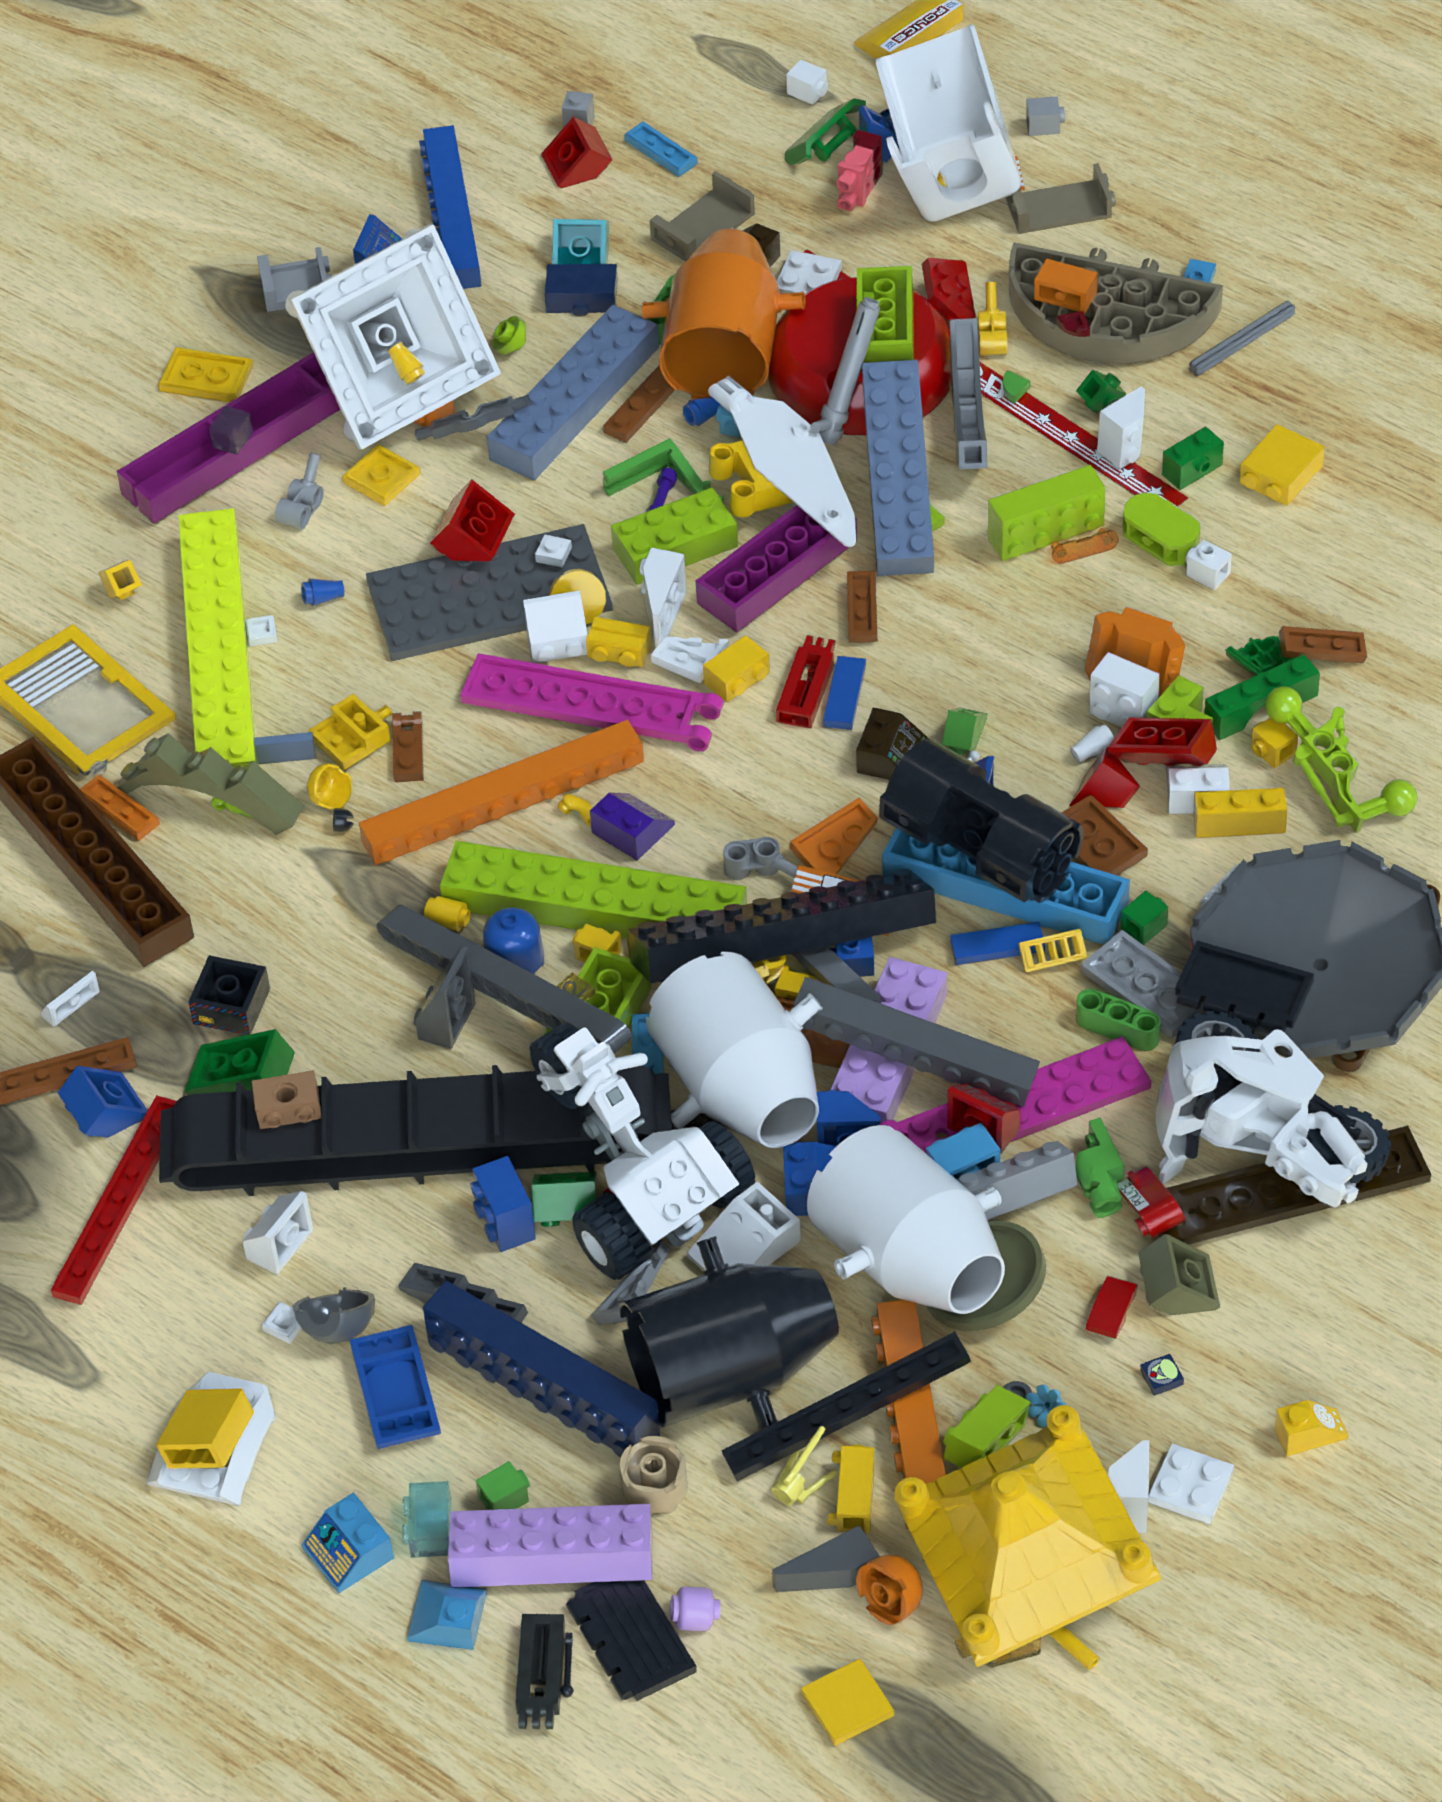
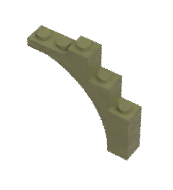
M169 733L158 739L154 737L146 744L144 748L145 755L138 762H130L124 767L120 774L122 779L117 786L126 794L141 786L167 785L195 790L237 807L262 823L275 835L293 827L305 806L254 761L244 766L238 765L234 768L211 747L200 753L196 751L192 754Z

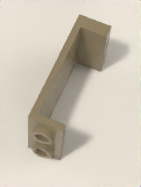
M1099 163L1093 164V180L1028 192H1021L1019 188L1016 193L1006 197L1018 234L1112 218V207L1116 205L1114 192L1108 189L1107 174H1102Z
M715 171L712 173L713 190L673 220L668 222L658 215L650 219L651 240L686 261L710 234L722 229H736L755 215L754 194L734 183L730 178Z

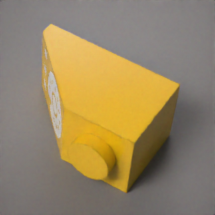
M1305 1400L1277 1408L1275 1432L1286 1456L1346 1440L1349 1437L1336 1408Z

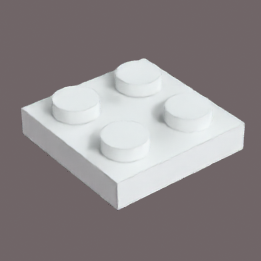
M791 250L776 281L780 293L803 291L805 294L822 284L837 280L842 269V260Z
M1172 1443L1149 1493L1148 1503L1211 1525L1234 1473V1465Z

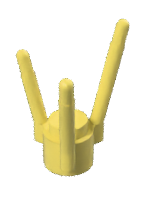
M824 1426L819 1427L797 1461L800 1450L789 1456L780 1476L774 1482L771 1489L772 1493L781 1502L787 1505H793L795 1501L803 1504L809 1495L837 1475V1472L832 1470L804 1490L803 1485L806 1481L798 1473L825 1431Z

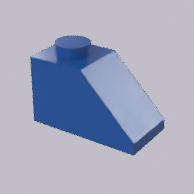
M862 105L859 108V130L882 136L881 156L882 161L887 162L892 156L886 138L892 136L899 149L893 122Z

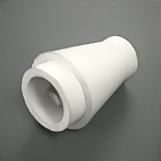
M1105 724L1100 727L1095 726L1070 749L1074 758L1080 763L1100 755L1105 747H1109L1114 740V736Z

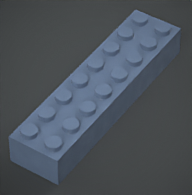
M612 305L527 394L531 399V406L515 410L513 415L505 417L487 436L489 460L535 481L659 348L658 324L616 305Z
M918 360L862 363V386L877 576L934 573V549Z

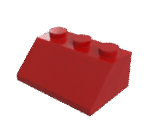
M471 479L452 499L430 544L452 561L490 562L494 558L515 513Z
M1129 717L1108 749L1111 754L1125 763H1137L1138 765L1157 763L1167 766L1191 764L1192 766H1202L1209 763L1217 751L1211 719Z

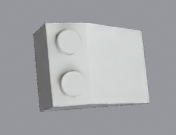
M651 548L647 559H642L640 575H643L644 578L641 593L645 595L648 620L654 648L656 649L665 637H669L687 590L684 554Z

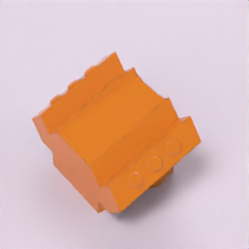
M1125 607L1122 614L1112 611L1097 614L1094 619L1085 672L1091 681L1092 672L1109 652L1158 673L1159 698L1180 674L1185 643L1180 634L1175 632L1173 622Z

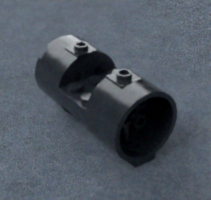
M924 739L914 745L901 759L889 780L886 791L880 796L879 818L925 845H928L930 842L936 846L948 844L976 860V875L1024 903L1027 900H1035L1041 903L1051 897L1068 877L1069 874L1065 873L1070 865L1071 858H1078L1083 843L1084 833L1082 825L1029 794L1013 798L1008 792L999 790L986 782L987 771L933 739Z

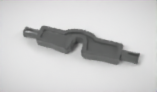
M529 395L515 399L509 396L479 405L476 412L469 416L468 412L462 410L433 420L430 426L415 429V436L420 441L431 436L434 439H438L457 432L473 431L489 422L511 416L515 413V410L531 406V399Z

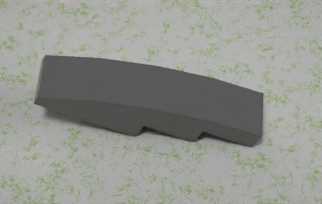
M419 1263L412 1265L398 1285L401 1291L426 1304L447 1280L521 1323L528 1314L524 1304L500 1299L494 1289L470 1284L463 1274Z

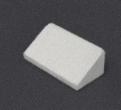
M91 971L49 1003L40 1013L41 1017L54 1027L97 995L100 990L96 973Z

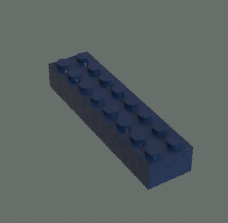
M446 1280L423 1306L428 1343L435 1351L439 1353L445 1352L455 1358L461 1366L465 1368L471 1367L481 1373L487 1381L491 1383L497 1382L504 1386L513 1396L517 1398L523 1397L530 1401L539 1411L543 1413L549 1412L556 1416L565 1426L569 1428L575 1427L582 1431L594 1443H602L608 1446L620 1458L629 1445L632 1447L641 1442V1438L660 1436L656 1399Z

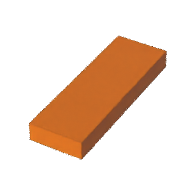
M100 774L80 788L82 793L102 815L137 841H140L160 825L159 818Z

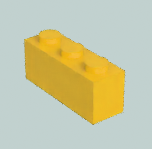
M1284 788L1195 792L1193 817L1196 838L1286 833L1287 804Z

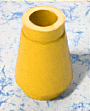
M402 342L388 350L400 380H404L407 385L415 382L425 374L422 368L424 365Z

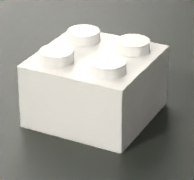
M1108 652L1091 674L1089 714L1121 728L1129 717L1147 718V711L1158 699L1159 674Z

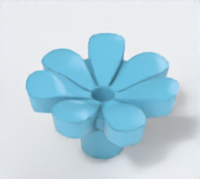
M1044 1384L1037 1386V1393L1031 1392L1026 1396V1399L1033 1404L1029 1408L1028 1414L1032 1418L1039 1416L1037 1418V1425L1040 1427L1047 1426V1415L1053 1408L1067 1405L1062 1401L1060 1392L1057 1389L1049 1390L1048 1386Z

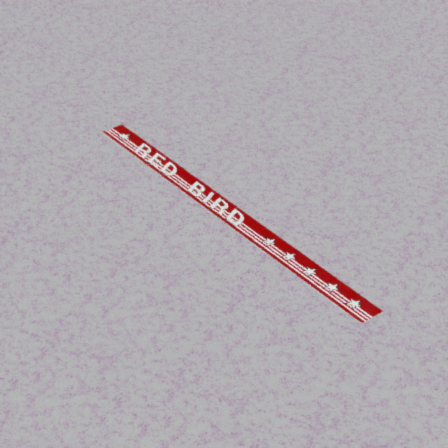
M808 249L803 252L816 255ZM840 271L837 280L851 278ZM979 361L981 395L1086 464L1091 465L1094 469L1134 495L1156 493L1176 507H1179L1188 499L1187 496L1135 462L1121 469L1117 468L1097 452L1098 438L1026 392L1015 404L1007 399L1003 389V376Z

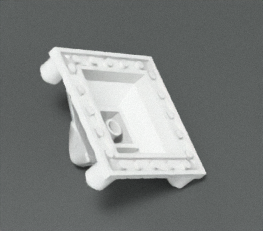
M429 224L421 229H410L401 241L392 244L306 291H293L286 299V310L291 316L298 318L345 417L344 434L349 440L356 443L358 449L366 448L501 374L433 224ZM400 342L424 365L422 368L425 374L409 385L404 380H400L390 357L391 355L388 352L390 348Z

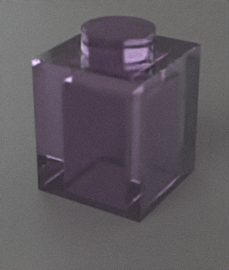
M228 406L223 408L209 427L212 446L235 455L239 453L253 434L250 413Z

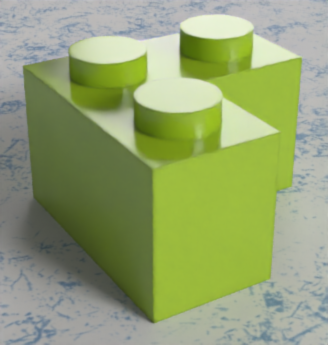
M1180 675L1147 711V718L1211 719L1213 721L1212 717L1201 712L1204 687Z

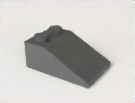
M462 945L439 975L435 985L429 987L424 1006L416 1011L413 1023L417 1029L418 1040L452 1049L476 1002L467 946Z

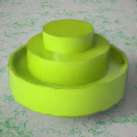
M512 316L499 323L493 334V348L503 355L520 350L526 342L525 322L517 316Z

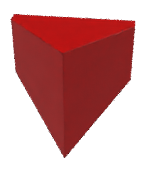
M1105 747L1089 768L1069 806H1073L1089 795H1092L1104 807L1124 808L1140 788V785L1122 762L1109 752L1108 747Z

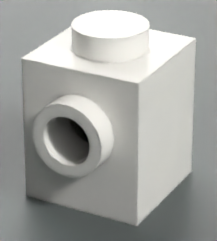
M800 60L786 74L787 94L812 105L820 97H823L828 90L827 70Z
M1203 539L1196 548H1191L1186 555V576L1215 590L1231 573L1232 554Z

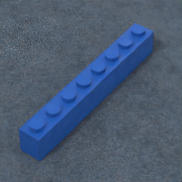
M454 125L423 129L424 140H420L419 145L421 156H426V158H422L424 174H430L425 175L427 191L433 192L428 193L430 209H436L431 211L433 225L439 226V228H436V231L462 288L482 287Z

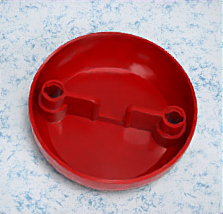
M857 277L831 281L811 289L805 293V309L786 310L776 323L768 373L769 384L776 399L787 404L810 425L822 419L820 414L823 405L827 404L857 311ZM913 290L914 360H918L922 416L925 417L943 401L951 388L950 327L938 309L925 297ZM862 369L848 408L849 417L847 423L842 426L844 435H866Z

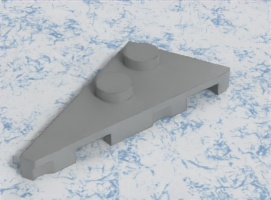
M662 1239L658 1240L651 1248V1258L631 1271L591 1314L598 1325L627 1322L626 1317L620 1318V1303L648 1292L671 1249Z

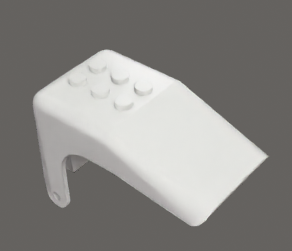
M973 24L876 59V66L900 151L892 136L886 138L887 145L898 172L921 216L925 220L930 222L939 221L1010 196L1019 190L1021 186L1019 170L1003 113ZM940 170L943 176H945L949 188L938 182L937 176Z

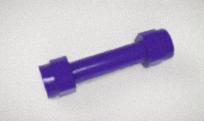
M663 468L656 481L659 486L653 504L646 509V512L664 505L669 490L675 486L677 481L675 470L671 468Z

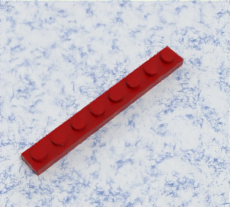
M158 1095L155 1096L51 1288L52 1297L82 1305L160 1160L161 1110L174 1107L175 1100Z

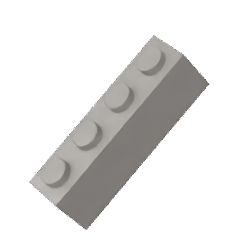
M1059 1141L1047 1142L1040 1148L1018 1153L1011 1159L992 1163L987 1168L974 1173H965L956 1179L974 1195L990 1187H994L999 1192L1002 1203L999 1207L984 1212L987 1220L1078 1186L1074 1153Z

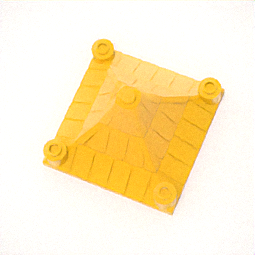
M1061 1405L1053 1408L1047 1415V1427L1039 1432L1022 1438L1010 1446L1003 1447L984 1458L963 1466L959 1470L944 1475L934 1482L925 1484L923 1480L917 1477H908L900 1481L895 1488L894 1500L976 1667H980L1162 1580L1160 1572L1152 1559L1149 1547L1142 1541L1082 1428L1078 1412L1070 1406Z

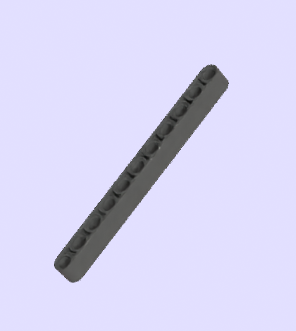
M403 905L396 906L376 925L378 932L387 942L441 971L446 968L462 945L467 946L474 989L551 1030L563 1022L570 1023L579 1030L587 1028L597 1043L605 1042L609 1044L614 1054L632 1038L629 1028L618 1018Z

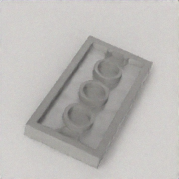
M1123 930L1081 964V973L1114 997L1156 1013L1161 1022L1160 1031L1171 1039L1177 1035L1180 1025L1182 1026L1183 1021L1187 1017L1191 1019L1192 1014L1198 1012L1201 1014L1203 1012L1204 1003H1201L1198 1010L1176 1003L1178 995H1175V986L1181 976V972Z

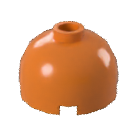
M897 1555L879 1556L858 1570L856 1577L857 1592L860 1598L865 1595L870 1604L866 1609L878 1621L894 1625L899 1621L905 1620L919 1607L923 1596L922 1580L917 1569L905 1558Z

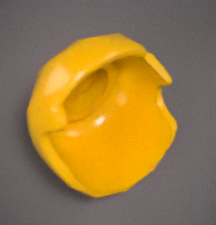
M323 763L318 765L310 773L306 786L310 800L317 806L326 809L342 808L349 801L353 790L350 774L342 771L339 766Z

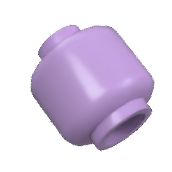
M681 1587L676 1595L671 1596L670 1620L671 1622H676L680 1630L708 1631L713 1624V1620H719L720 1600L714 1599L713 1593L709 1588Z

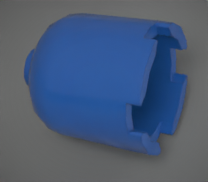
M510 907L496 911L487 919L483 928L485 949L532 974L544 965V949L540 927L532 914L524 909Z

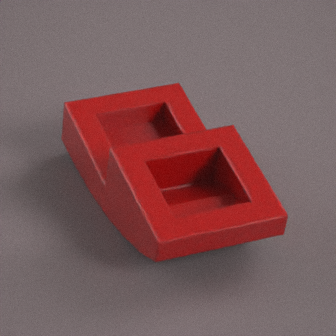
M1107 1275L1095 1300L1085 1330L1116 1339L1126 1321L1127 1311L1136 1296L1138 1284Z

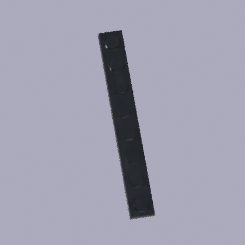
M954 1331L721 1450L738 1482L806 1447L820 1426L825 1427V1431L820 1438L822 1439L971 1362V1359Z

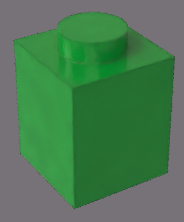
M1146 890L1121 911L1120 930L1125 931L1142 945H1145L1163 930L1168 923V906L1161 898L1153 896Z

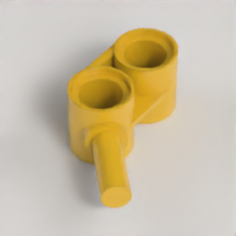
M985 282L986 310L978 311L980 356L1007 355L1005 310L997 309L996 282Z

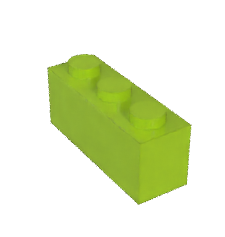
M996 1385L988 1394H982L973 1410L968 1409L962 1416L960 1423L956 1427L951 1426L948 1429L943 1443L946 1445L943 1459L962 1468L1006 1447L1025 1427L1031 1402L999 1385Z

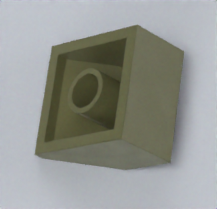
M1167 1234L1138 1252L1141 1265L1140 1271L1144 1279L1146 1299L1149 1306L1169 1315L1213 1311L1220 1308L1209 1254Z

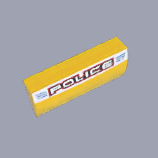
M916 0L855 40V45L877 59L930 41L963 21V4L957 0Z

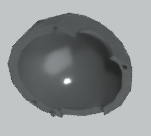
M343 1287V1290H339L337 1294L323 1295L311 1299L307 1296L298 1300L292 1307L296 1321L304 1332L317 1341L334 1344L354 1339L365 1330L374 1314L375 1297L374 1294L367 1291L346 1290V1287Z

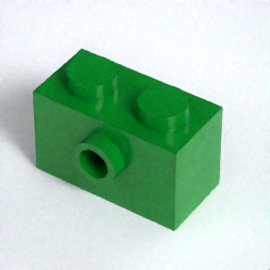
M1203 427L1163 451L1162 476L1176 488L1182 490L1223 465L1224 441L1209 428Z

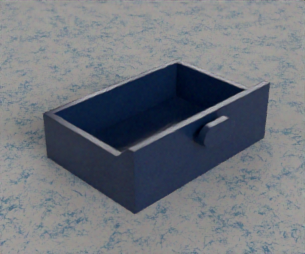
M547 264L545 285L546 313H573L574 315L605 313L612 305H616L617 264Z

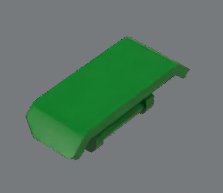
M853 98L831 109L786 150L785 161L790 165L801 164L811 158V149L815 151V155L821 161L829 159L831 154L857 131L854 124L849 121L845 114L858 112L862 105L866 107V101ZM837 122L841 131L824 145L819 138Z

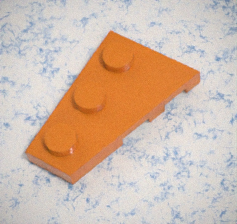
M859 797L791 840L789 848L806 867L837 875L875 827L878 817Z

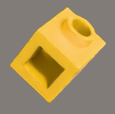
M131 559L98 572L109 598L118 597L119 600H123L135 594L133 589L142 586Z
M1268 718L1257 723L1252 729L1251 749L1256 756L1262 757L1274 769L1295 755L1298 735L1286 724L1278 723Z

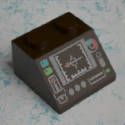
M873 707L856 749L857 773L890 780L895 768L905 754L918 742L928 739V737L903 714Z

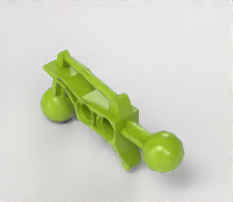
M1281 686L1273 689L1267 696L1265 706L1268 716L1275 722L1288 723L1303 740L1295 752L1293 762L1302 768L1317 794L1321 796L1335 818V825L1337 827L1349 824L1357 833L1360 832L1362 824L1366 820L1386 812L1396 817L1406 816L1415 809L1418 802L1416 788L1410 782L1402 779L1390 781L1384 786L1379 797L1357 805L1349 791L1350 782L1355 778L1359 764L1346 750L1349 739L1344 735L1343 717L1345 710L1342 707H1335L1331 719L1316 729L1301 712L1303 708L1302 699L1293 688ZM1335 728H1336V732H1337L1338 735H1339L1338 738H1336V737L1333 735V734H1334V731H1335ZM1315 746H1322L1325 750L1317 749ZM1312 767L1331 788L1335 807L1325 793L1326 790ZM1334 767H1339L1344 771H1337Z

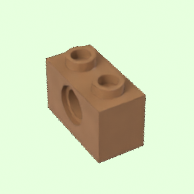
M314 1070L252 1081L255 1112L260 1129L277 1128L282 1125L299 1122L306 1123L321 1119L319 1088Z

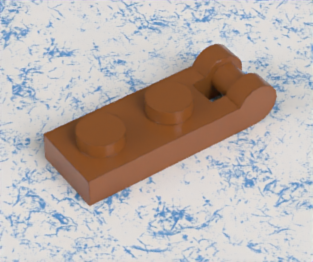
M422 711L413 712V715L392 713L394 782L423 781ZM413 726L412 730H403V727Z

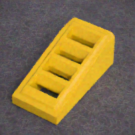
M1081 929L1018 943L1025 973L1087 958ZM1068 937H1072L1076 955L1071 956L1067 942ZM1056 940L1060 942L1063 958L1058 959L1054 942ZM1043 943H1047L1050 961L1045 959ZM1035 945L1038 964L1033 963L1030 946Z

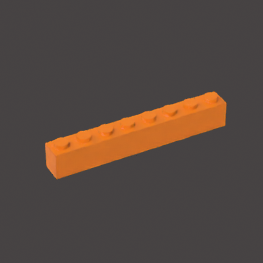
M906 1300L877 1303V1316H871L872 1330L874 1336H880L881 1343H876L878 1363L884 1362L886 1367L923 1348V1341L916 1303ZM929 1383L885 1406L887 1417L893 1416L894 1425H889L891 1443L892 1445L898 1444L899 1452L894 1453L896 1472H902L903 1479L917 1477L923 1480L925 1484L934 1482L946 1475Z

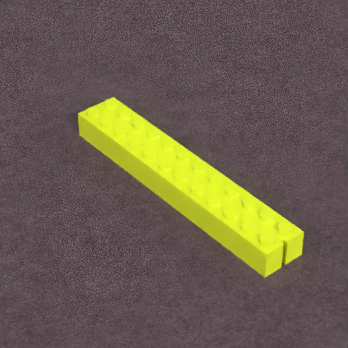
M231 508L180 514L178 518L195 752L198 751L200 753L211 747L234 768L238 765L244 766L252 761L258 765L254 746L255 727L239 535L235 510Z

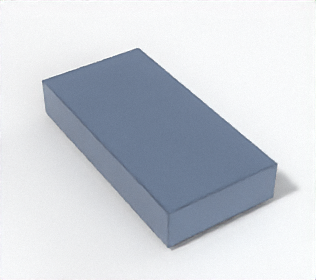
M312 732L254 738L258 764L316 759Z

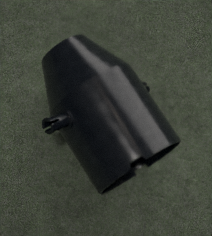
M714 1236L696 1242L706 1271H703L704 1275L621 1302L619 1308L620 1318L626 1317L628 1329L622 1330L631 1367L640 1391L657 1400L659 1425L666 1427L745 1399L747 1402H751L758 1423V1429L766 1428L778 1422L769 1398L771 1390L780 1388L839 1334L836 1310L821 1274L816 1269L744 1263L728 1266V1263L724 1264L716 1240L717 1237Z

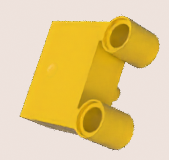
M743 440L729 444L717 443L711 447L709 475L716 480L722 481L730 479L733 473L736 472L740 478L731 486L730 512L733 515L744 518L751 516L757 511L793 503L791 499L754 468Z

